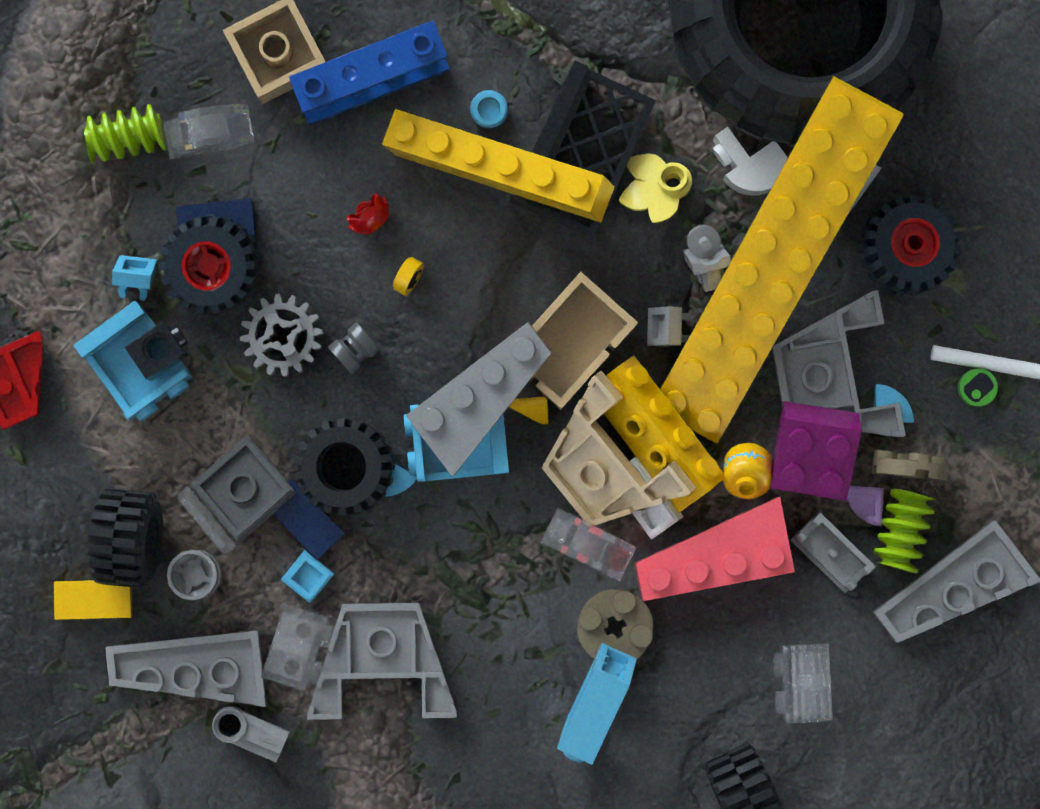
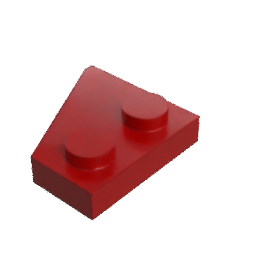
M42 331L34 332L0 347V426L2 430H7L40 415L44 344Z

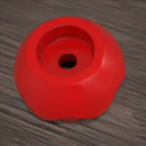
M374 193L371 201L359 203L355 214H350L346 217L349 223L347 227L361 235H369L377 230L389 218L390 208L386 197H381Z

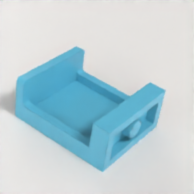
M136 300L73 346L80 356L87 360L124 411L123 414L126 419L133 421L135 418H138L141 422L159 409L156 403L168 395L170 399H173L188 389L189 385L186 381L191 379L193 375L183 361H180L154 380L149 381L145 379L124 347L157 325L141 303ZM158 339L152 344L151 355L155 360L164 359L168 355L170 350L169 343L165 339Z
M410 405V411L414 410L419 405ZM404 414L406 437L413 436L414 452H407L409 474H417V482L509 473L503 415L452 477L406 417L407 414Z

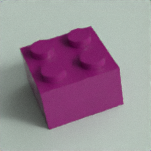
M784 401L772 457L771 489L847 501L862 431L859 413Z

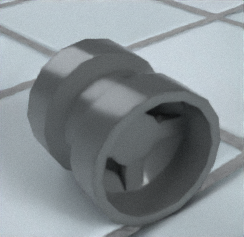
M357 322L348 329L347 335L342 340L336 339L328 346L331 352L352 375L361 368L362 362L367 357L373 358L381 351ZM350 344L358 352L357 355L348 348Z

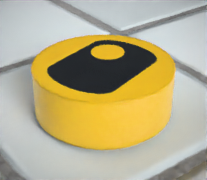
M414 257L407 258L396 274L393 289L407 296L418 282L424 269V263Z

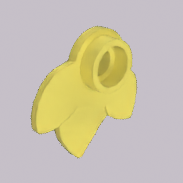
M655 154L633 156L629 159L627 168L635 180L624 190L619 202L633 211L648 210L653 224L666 221L677 212L679 199L686 196L692 187L691 173L684 165L679 163L666 164ZM672 178L680 181V184L676 187H669L666 183Z

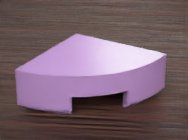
M850 486L847 503L852 512L866 523L882 526L884 488Z

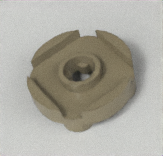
M874 450L871 473L912 479L948 481V458L918 453H909L908 455L892 451Z
M617 589L601 591L593 595L585 603L579 614L577 625L578 637L582 647L592 658H595L601 643L638 659L651 643L653 636V619L650 610L639 597L628 591ZM614 616L617 621L624 619L626 626L622 628L623 635L619 638H616L614 634L606 635L604 629L609 626L607 619Z

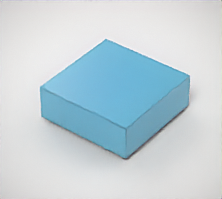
M304 550L281 580L307 602L312 603L335 573L307 550Z

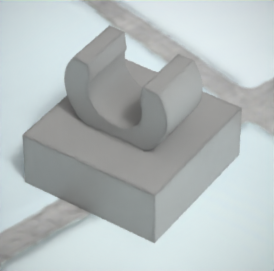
M682 307L648 308L647 346H680L681 342H687L690 335L681 334L682 321H691V315L682 313Z

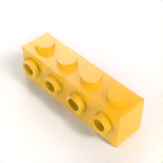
M634 355L606 375L623 398L605 412L604 415L650 476L654 478L673 461H676L697 487L687 496L669 500L679 513L723 480V471L719 468L717 462L703 447L692 429L687 426L672 406L670 400L662 393L649 376L647 370Z

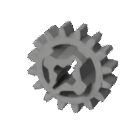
M275 294L274 304H270L265 298L260 299L263 309L257 311L250 307L248 311L254 317L252 322L242 321L241 324L249 330V334L240 337L241 342L250 343L251 346L244 352L245 356L251 357L256 355L257 359L253 366L259 369L264 364H267V374L273 376L277 368L281 369L283 377L289 376L290 367H294L299 373H302L303 366L301 362L304 360L312 364L315 362V359L310 354L312 349L322 350V346L315 342V337L323 335L324 332L322 329L313 327V324L320 319L317 314L307 316L310 305L305 302L298 308L296 306L297 297L291 295L287 303H283L280 294ZM277 311H290L297 314L300 318L287 321L281 319ZM265 319L267 323L265 334L257 340L258 327L262 320ZM280 326L284 330L292 329L291 333L287 336L288 343L286 345L279 341L272 342V338L277 336L275 329ZM307 331L306 344L299 353L296 347L299 337ZM272 350L280 351L283 353L286 361L272 360L265 356L264 353Z

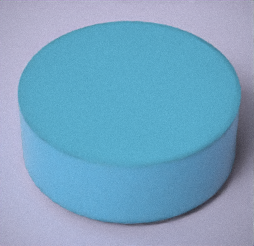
M482 91L471 102V117L474 123L483 129L491 130L498 128L507 118V102L496 91Z

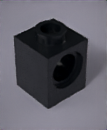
M161 322L124 347L145 379L149 381L154 380L189 356L184 349L189 343L177 325L170 328L165 322ZM165 339L169 343V353L164 359L155 360L151 355V346L156 340Z

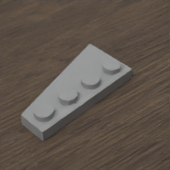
M530 322L524 324L406 415L452 477L458 472L510 404L551 355L552 351Z
M992 520L876 608L873 614L892 639L898 643L992 601L1006 597L1027 586H1032L1040 582V578L997 521Z
M259 630L105 647L109 686L238 702L262 707L267 706Z

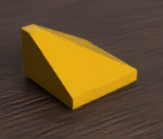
M547 398L514 399L509 406V409L542 425L548 424Z

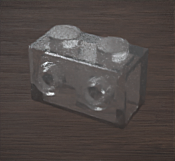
M291 603L284 604L261 678L302 691L308 690L310 683L317 685L323 663L317 661L321 647H329L335 628L329 625L331 616Z

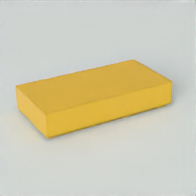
M94 580L54 581V620L133 617L132 587L103 585L95 583Z

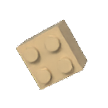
M280 0L223 30L262 105L293 89L289 76L325 63L294 0Z

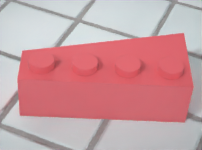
M780 496L774 497L634 562L642 601L795 572Z

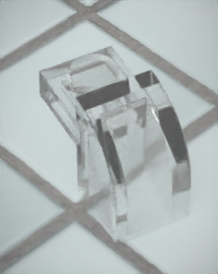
M228 104L197 108L178 113V118L163 122L170 160L183 159L204 151L231 150L255 142L248 104Z
M557 508L541 540V543L618 581L621 580L637 548Z

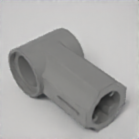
M226 706L220 709L212 723L213 733L222 742L232 743L274 762H277L290 732L248 714L236 706ZM226 714L237 716L241 722L240 730L235 734L224 733L219 725L222 716Z

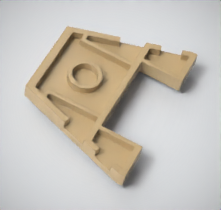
M602 371L594 375L589 381V387L582 399L578 401L573 410L574 414L566 428L562 430L542 466L543 471L589 527L629 515L636 510L663 504L665 501L673 498L687 496L697 488L676 461H673L649 482H646L603 430L597 419L620 401L623 396Z

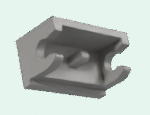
M815 513L790 539L844 593L853 590L857 586V582L876 567L821 513Z

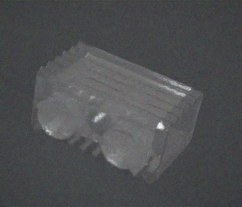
M780 644V653H774L773 658L775 676H781L782 691L775 692L776 713L783 714V721L786 723L833 721L829 644Z

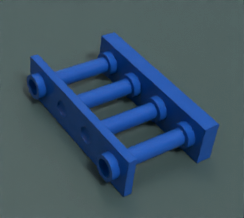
M434 20L291 75L289 79L302 113L305 114L308 124L311 126L447 73L450 69L445 59L448 57Z

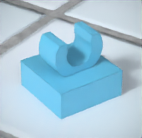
M119 255L112 271V285L119 286L118 293L120 298H125L128 287L140 290V300L145 301L157 273V259Z

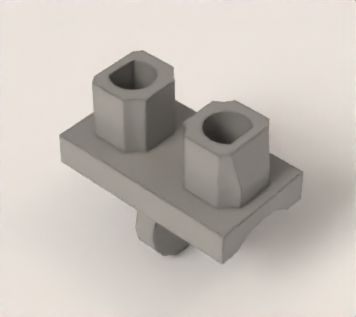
M699 225L689 232L687 237L688 249L683 250L689 268L694 275H697L704 291L708 292L716 289L725 273L724 268L729 266L731 259L721 244L718 232L711 226Z

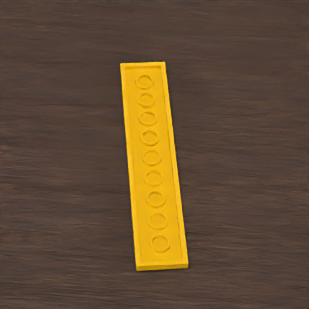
M835 76L832 77L660 389L689 428L717 444L903 118L904 113Z

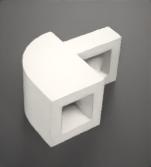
M728 127L715 135L713 139L716 145L712 148L715 156L724 167L730 164L733 168L732 171L724 176L723 181L731 189L744 195L754 196L768 193L788 159L775 141H772L756 154L749 157Z

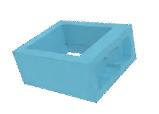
M601 643L566 718L557 749L563 751L567 758L579 763L585 761L591 765L593 764L630 686L637 658Z

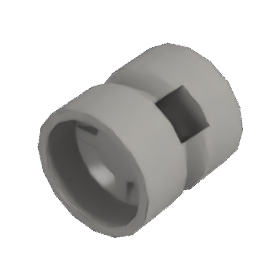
M196 549L181 552L172 559L168 566L167 580L169 587L177 596L187 600H196L208 597L218 589L222 581L223 572L220 562L213 554Z

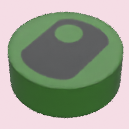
M977 368L967 371L958 382L960 398L964 403L973 407L989 404L994 400L998 391L995 377L985 369Z

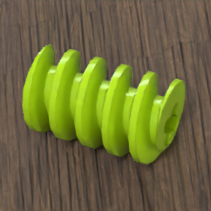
M147 104L145 116H141L137 108L132 107L130 119H126L122 111L117 110L115 122H111L106 112L102 113L100 125H96L91 115L87 116L84 134L91 164L95 162L96 153L103 162H108L111 150L118 159H123L126 147L133 156H138L141 144L147 153H153L156 141L162 150H167V138L161 114H156L151 104Z
M891 489L889 494L899 502L886 505L885 509L893 514L894 518L882 519L881 524L888 528L890 532L877 535V538L886 544V547L874 548L873 553L882 559V562L877 563L911 573H918L919 569L910 563V559H922L923 554L917 551L914 545L926 544L927 542L924 537L918 534V530L931 528V525L922 519V516L935 514V510L927 505L926 502L927 500L936 499L907 490Z

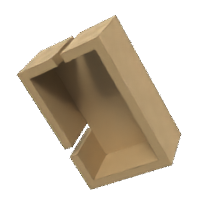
M580 272L532 325L552 353L529 383L535 377L539 381L535 388L558 409L562 410L609 357L610 354L605 349L610 347L614 351L637 326L638 322L587 276Z

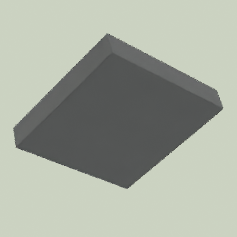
M248 435L190 485L239 543L297 493Z

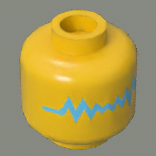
M743 443L732 447L726 453L723 465V483L726 490L730 494L742 499H755L766 494L772 482L773 460L771 454L765 448L754 443Z

